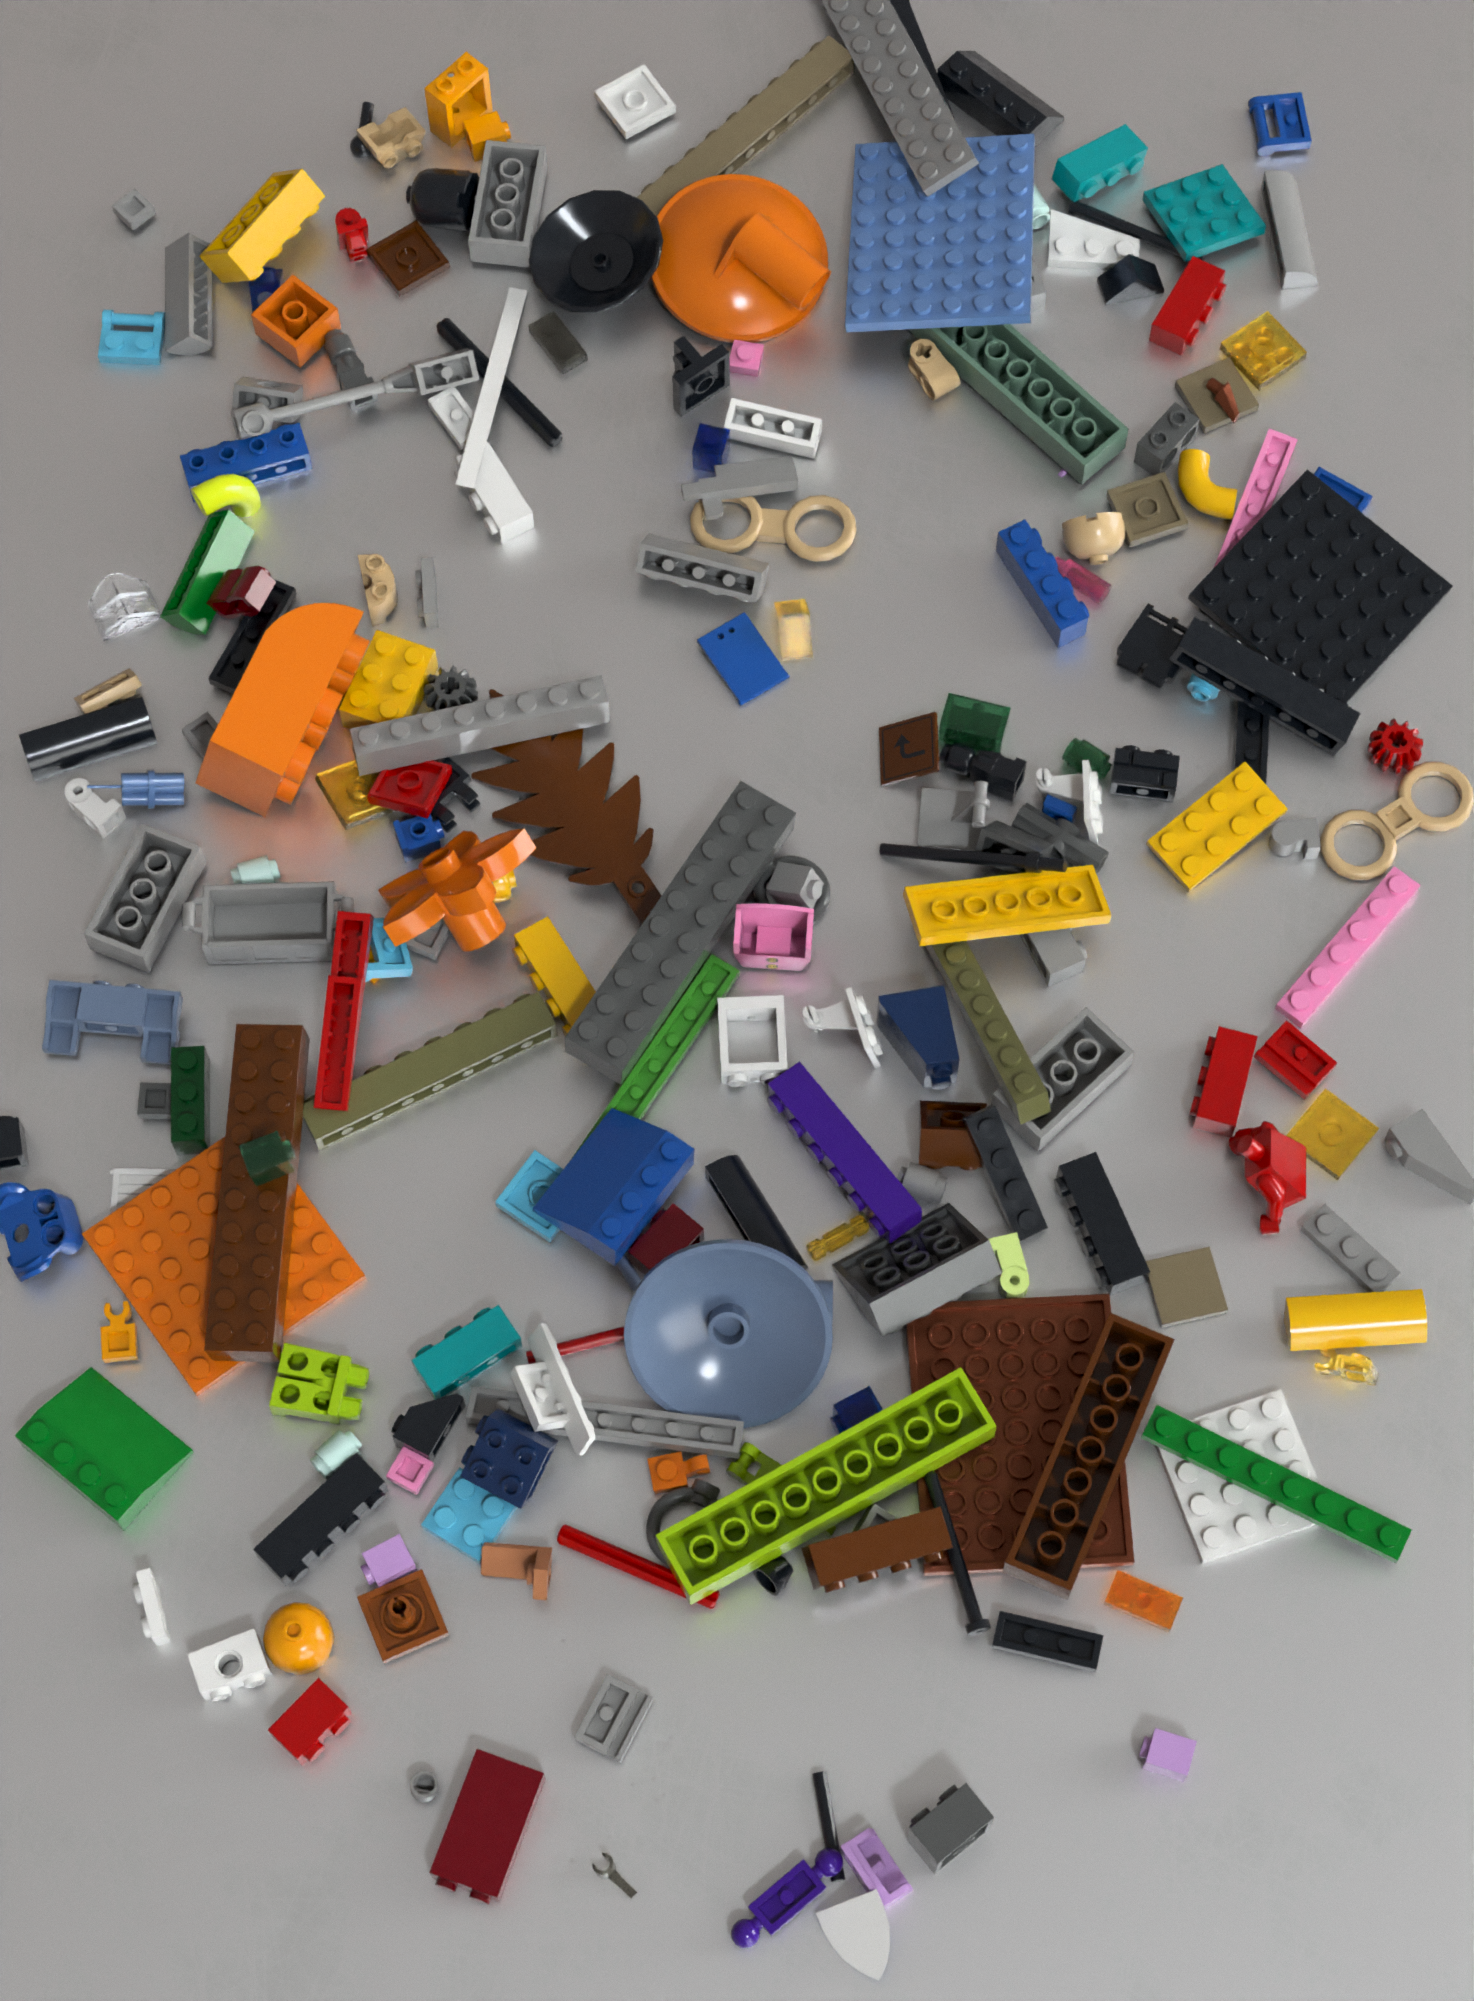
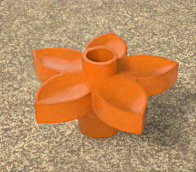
M525 828L500 833L482 843L474 832L462 831L444 847L426 856L420 862L418 869L408 872L380 888L378 891L390 909L384 918L383 928L394 946L396 947L415 938L435 925L440 919H443L462 951L469 952L479 949L496 939L504 931L507 924L493 902L497 891L492 882L515 869L536 849Z

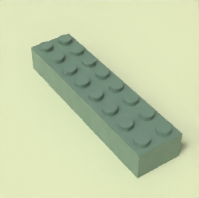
M1011 324L909 329L917 339L931 340L963 380L1081 485L1125 449L1129 428Z

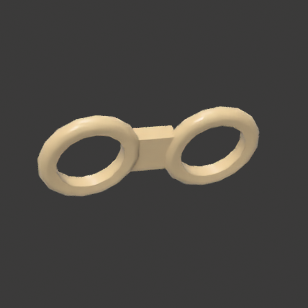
M826 495L809 496L796 502L790 510L761 508L757 500L752 496L721 500L722 502H734L742 505L751 516L748 529L741 536L734 539H718L705 530L703 526L705 513L701 499L694 505L690 516L691 531L697 542L703 547L726 553H737L750 547L755 540L758 542L787 544L790 550L799 557L814 562L829 561L842 555L852 545L857 532L856 520L850 508L839 499ZM818 509L832 511L840 517L844 524L842 535L835 543L826 547L816 548L806 545L798 538L795 533V527L798 520L805 513Z
M1424 762L1412 767L1400 781L1397 789V800L1382 808L1376 814L1366 810L1342 812L1335 815L1325 825L1320 837L1321 854L1326 864L1338 875L1351 880H1370L1381 876L1393 864L1397 853L1396 841L1417 827L1430 832H1445L1460 826L1469 817L1474 805L1473 788L1467 777L1456 767L1443 762ZM1427 776H1439L1448 779L1455 785L1460 794L1459 808L1453 814L1445 817H1431L1423 814L1412 801V786L1419 779ZM1350 824L1368 826L1381 838L1383 854L1375 863L1367 866H1354L1346 863L1338 856L1334 848L1335 834L1342 827Z

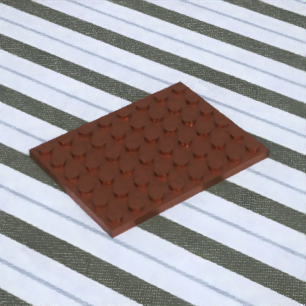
M1110 1294L953 1301L934 1309L926 1317L917 1318L906 1324L911 1394L961 1367L997 1426L994 1438L934 1470L938 1475L969 1574L1003 1572L1005 1561L1107 1318L1111 1313ZM1125 1462L1081 1568L1131 1566L1135 1563ZM923 1476L917 1480L919 1512L933 1509ZM947 1550L943 1551L945 1557L943 1559L924 1564L923 1560L924 1576L954 1575Z

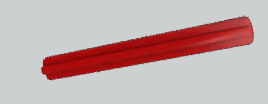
M569 1525L561 1527L557 1535V1542L686 1598L671 1569ZM716 1591L696 1603L713 1609L717 1604L720 1592Z

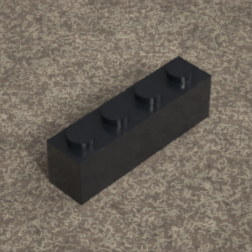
M1094 1152L1059 1165L1056 1178L1054 1179L1055 1188L1061 1198L1065 1197L1070 1208L1067 1209L1070 1222L1074 1228L1079 1227L1082 1233L1081 1245L1085 1255L1088 1258L1092 1257L1097 1268L1094 1269V1274L1101 1288L1106 1287L1108 1294L1112 1296L1146 1283L1150 1270L1097 1153Z
M358 1453L354 1454L253 1549L255 1554L285 1586L291 1581L293 1583L298 1582L308 1572V1565L315 1558L319 1557L321 1559L325 1557L335 1546L334 1541L343 1532L348 1534L357 1527L361 1521L359 1517L369 1508L374 1510L385 1500V1493L388 1491L385 1481Z

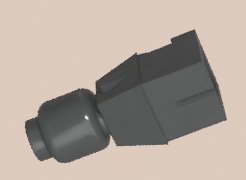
M340 329L329 331L325 335L326 342L324 348L332 364L337 366L340 389L346 390L373 383L372 376L367 378L364 364L356 355V350L349 336L342 333ZM373 395L347 403L350 409L354 410L377 401L378 396Z

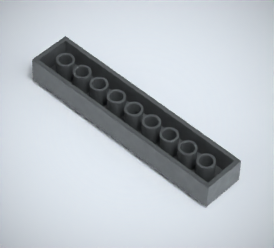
M739 782L565 1036V1052L620 1085L623 1083L735 917L736 904H743L793 831L796 812L746 783Z

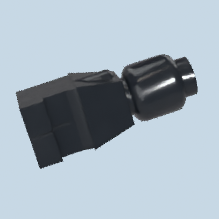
M957 742L952 745L946 743L939 756V761L944 763L946 769L964 776L970 773L969 779L974 783L976 781H986L988 783V793L1009 801H1013L1024 781L1027 761L1017 757L1014 761L1004 757L1001 753L979 750L976 755V751L973 748Z

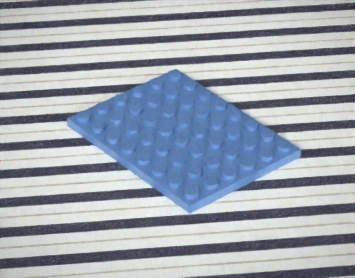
M1034 134L965 138L979 164L928 197L923 192L897 142L855 144L845 316L846 333L1031 323Z

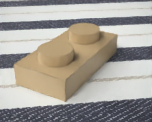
M129 668L75 697L74 700L83 714H88L107 708L108 704L117 699L125 700L130 698L142 684L137 675Z

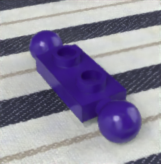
M834 1848L820 1850L815 1857V1865L812 1868L804 1859L748 1906L754 1917L751 1920L740 1919L733 1925L731 1929L733 1942L740 1948H751L758 1942L760 1930L763 1928L772 1937L827 1890V1887L820 1879L823 1877H834L840 1873L843 1868V1858L840 1852Z

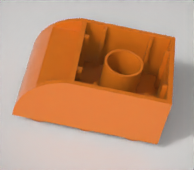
M314 603L295 608L279 617L265 631L209 741L195 784L263 817H266L275 798L289 805L292 804L315 752L318 751L333 721V716L342 698L345 697L370 643L369 640L355 634L364 613L363 611L336 603Z

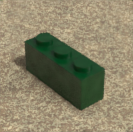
M205 1046L171 1047V1143L177 1155L200 1154L210 1147V1059Z

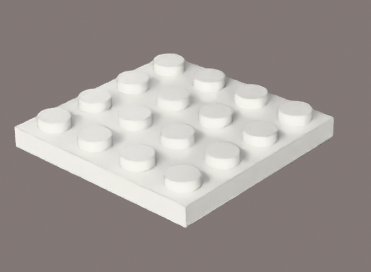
M1281 1389L1189 1420L1320 1484ZM1155 1445L1201 1564L1316 1525Z

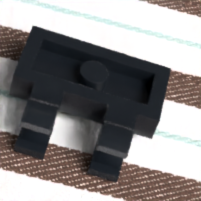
M447 757L441 763L452 765V774L430 814L435 820L439 819L442 829L449 833L457 826V823L453 820L455 815L444 805L456 796L461 804L468 811L472 812L480 805V802L476 799L478 794L468 786L471 782L470 775L450 757Z

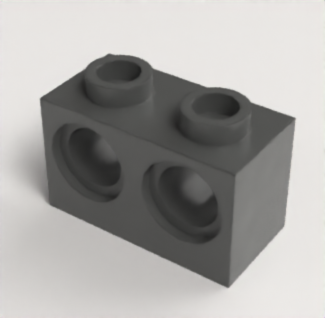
M1175 402L1137 443L1134 463L1152 476L1165 472L1180 456V453L1196 439L1200 419Z

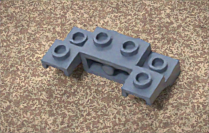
M49 980L42 1050L44 1053L77 1056L81 1032L143 1037L141 1061L171 1065V1047H178L180 1033L178 1027L183 997L181 992L145 989L138 984H126L123 987L112 986V984L105 981H93L90 984Z

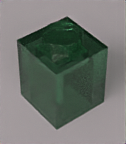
M278 1131L239 1146L249 1176L256 1187L295 1171L291 1160L296 1158L292 1144L289 1139L283 1141Z

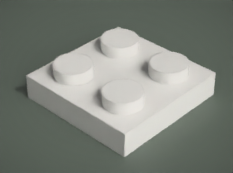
M644 64L594 91L596 101L625 139L676 113V105Z

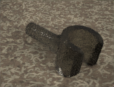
M602 1853V1856L610 1865L608 1869L600 1871L592 1864L595 1873L601 1879H610L632 1898L637 1891L616 1871V1864L612 1857L607 1853Z

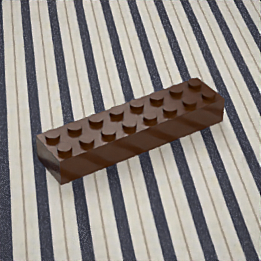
M1113 1313L1109 1314L1005 1561L1003 1573L1068 1600L1175 1339Z

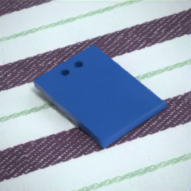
M745 612L697 639V643L740 706L790 677Z

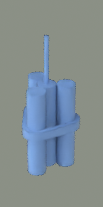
M147 770L146 773H121V785H87V788H121L122 806H148V809H155V805H184L183 773H155L154 770Z

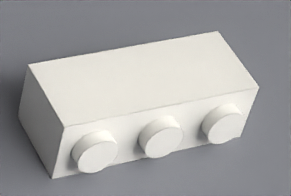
M731 398L724 424L725 438L815 459L822 433V419Z
M487 442L475 487H467L470 492L469 500L476 512L481 510L485 516L483 521L491 536L496 534L501 544L534 528L533 512L490 443ZM463 454L455 457L457 470L454 471V475L456 479L459 472Z

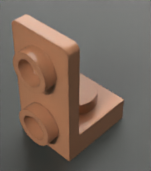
M483 1543L481 1574L483 1576L527 1579V1585H533V1599L547 1600L552 1573V1547Z

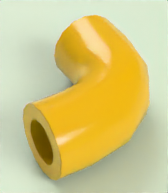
M1198 449L1182 451L1178 462V485L1186 501L1201 513L1216 518L1232 520L1237 489L1215 485L1210 480L1208 471L1211 458L1208 453Z

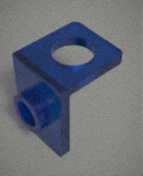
M263 267V273L254 281H249L252 313L260 306L258 303V295L260 293L269 292L273 294L280 287L283 269Z

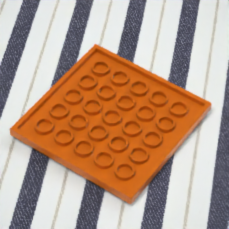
M225 1137L82 1233L86 1242L196 1396H199L246 1363L245 1361H213L204 1351ZM298 1183L296 1186L283 1336L366 1279L365 1274Z

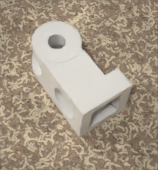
M83 778L72 779L66 784L64 789V795L68 800L69 807L102 839L107 837L127 819L122 806L114 798L105 803L94 793L93 788H87V785H91L87 780Z

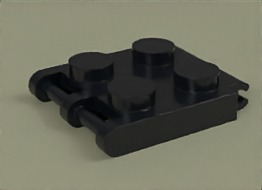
M1148 603L1117 648L1116 654L1119 655L1116 665L1134 675L1138 673L1140 668L1144 669L1141 679L1159 689L1162 688L1165 682L1172 684L1182 667L1169 660L1182 636L1173 630L1177 629L1183 633L1186 627L1179 624L1177 618L1172 617L1170 619L1155 611L1154 606ZM1151 615L1159 619L1160 621L1166 623L1167 626H1164L1163 624L1153 620L1149 616Z

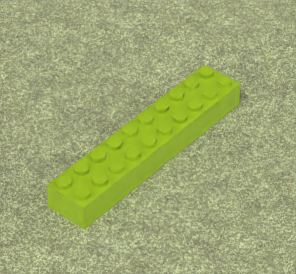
M960 1367L656 1534L657 1546L687 1600L692 1605L920 1479L928 1472L940 1468L994 1438L997 1426Z

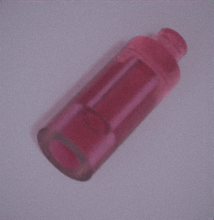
M1059 557L1055 558L1058 571L1062 577L1069 579L1073 588L1098 604H1101L1106 599L1112 588L1111 584L1072 559H1068L1065 562Z

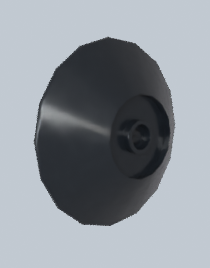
M593 190L569 198L547 215L533 237L529 265L535 286L550 303L570 312L599 313L623 305L645 288L659 266L663 237L658 218L643 200L620 190Z

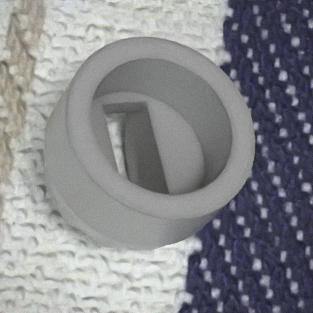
M419 1771L413 1775L410 1780V1792L415 1800L427 1803L438 1794L439 1783L435 1774L430 1771ZM416 1787L419 1789L429 1790L431 1792L428 1793L423 1791H417Z

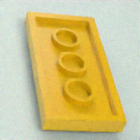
M1245 761L1152 836L1146 845L1181 885L1190 892L1282 817L1288 809Z

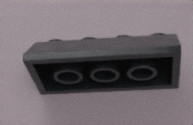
M956 51L937 70L947 99L996 136L1034 134L1036 147L1064 121L1063 115L976 51Z

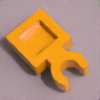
M123 1301L124 1309L119 1315H113L111 1304L105 1303L104 1314L110 1322V1326L100 1327L102 1360L104 1363L138 1360L137 1326L135 1323L127 1324L132 1315V1309L128 1301Z

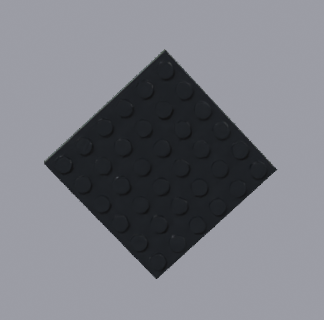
M1307 469L1189 594L1188 599L1252 651L1265 655L1271 662L1283 669L1291 670L1297 677L1311 685L1320 687L1333 698L1348 703L1450 592L1453 585Z

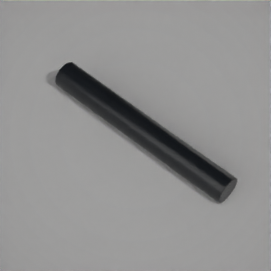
M826 1771L816 1772L812 1776L825 1848H834L840 1852ZM843 1868L839 1874L830 1877L831 1882L845 1880Z

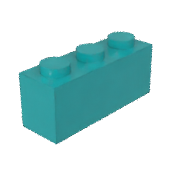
M1125 124L1058 158L1051 179L1073 202L1083 198H1090L1098 190L1106 186H1113L1121 178L1139 172L1144 166L1148 147Z
M499 1305L493 1309L490 1307L482 1309L473 1317L474 1321L463 1328L462 1326L454 1327L445 1334L444 1340L434 1346L432 1344L426 1345L415 1354L416 1358L411 1360L414 1370L434 1400L446 1397L523 1347L521 1337Z

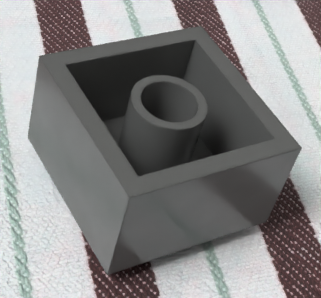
M967 1783L959 1789L954 1784L938 1798L940 1801L937 1803L936 1808L930 1812L926 1807L910 1821L912 1824L909 1826L910 1830L907 1841L934 1874L986 1833L992 1825L994 1816Z

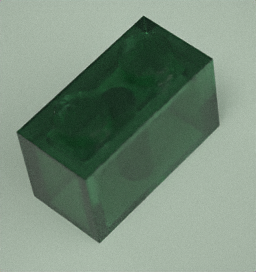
M948 693L939 726L938 740L949 745L957 742L971 747L977 752L983 750L1001 753L1011 708Z

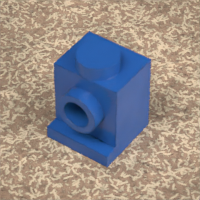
M431 814L428 819L418 816L399 822V820L392 822L405 863L428 856L430 853L441 848L440 839L445 838L440 820L433 821Z

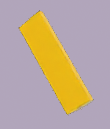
M1422 1289L1286 1297L1283 1321L1290 1351L1427 1343V1313Z

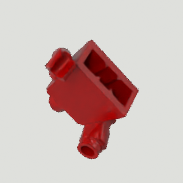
M1263 1121L1259 1127L1239 1129L1229 1139V1146L1235 1155H1243L1245 1157L1244 1176L1246 1181L1267 1201L1266 1214H1262L1260 1217L1261 1234L1273 1235L1279 1234V1224L1281 1223L1283 1209L1306 1199V1146L1279 1133L1272 1123Z

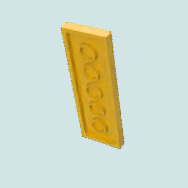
M1093 865L1068 867L1066 872L1042 870L1041 873L1025 872L906 886L903 892L919 946L1108 924L1111 919V912Z

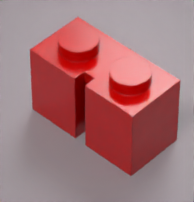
M318 1678L278 1718L268 1731L302 1766L307 1760L309 1762L314 1761L325 1749L323 1743L328 1736L330 1737L332 1734L337 1736L344 1731L350 1723L348 1717L352 1712Z

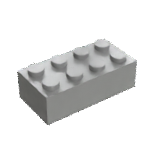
M486 140L468 239L471 262L530 268L529 257L533 237L537 232L547 173L546 146Z
M142 824L84 933L90 949L143 971L150 972L183 909V903L187 901L207 863L201 846Z
M1086 1007L1030 1058L1048 1092L1051 1112L1020 1125L1001 1087L993 1093L991 1105L996 1106L1000 1117L1039 1152L1131 1066L1134 1051Z

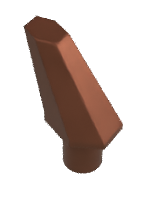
M1211 378L1206 388L1216 395L1215 401L1220 404L1232 422L1235 423L1240 413L1229 382L1223 385L1215 378Z

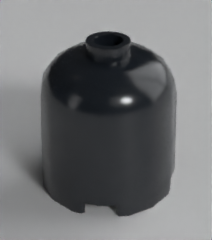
M425 169L417 174L412 186H408L406 202L410 204L414 218L423 225L461 232L470 231L479 176L477 173H472L469 170Z

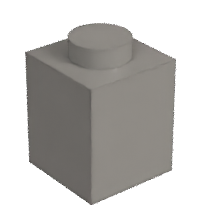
M778 862L766 890L777 904L813 909L817 899L822 894L824 883L812 867Z

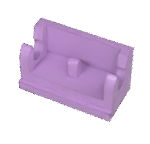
M873 1828L864 1830L840 1846L842 1856L865 1891L870 1892L877 1889L885 1909L913 1891V1888L907 1882Z

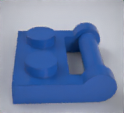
M1302 92L1257 96L1248 101L1249 112L1253 114L1258 137L1256 144L1258 155L1269 156L1279 151L1310 149L1312 140ZM1266 110L1273 111L1278 137L1270 138L1265 116Z

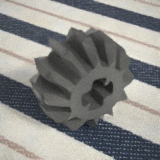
M454 665L451 667L450 672H445L440 667L438 670L439 676L430 674L428 678L429 684L424 687V694L427 696L425 699L428 708H433V711L469 704L478 700V691L475 690L477 688L475 679L469 678V673L466 669L457 673V668Z

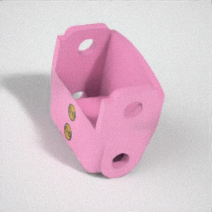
M736 904L733 942L735 959L745 968L802 971L811 960L814 909L781 904Z

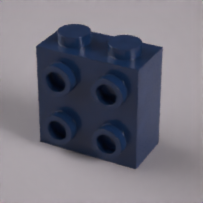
M498 1408L489 1416L484 1415L475 1430L479 1437L475 1446L470 1445L461 1460L465 1467L460 1477L522 1509L531 1500L558 1440L542 1431L534 1432L532 1426Z

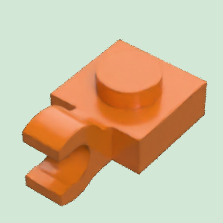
M681 1451L647 1458L655 1495L688 1487V1477L710 1473L707 1454L695 1456L686 1461H683Z

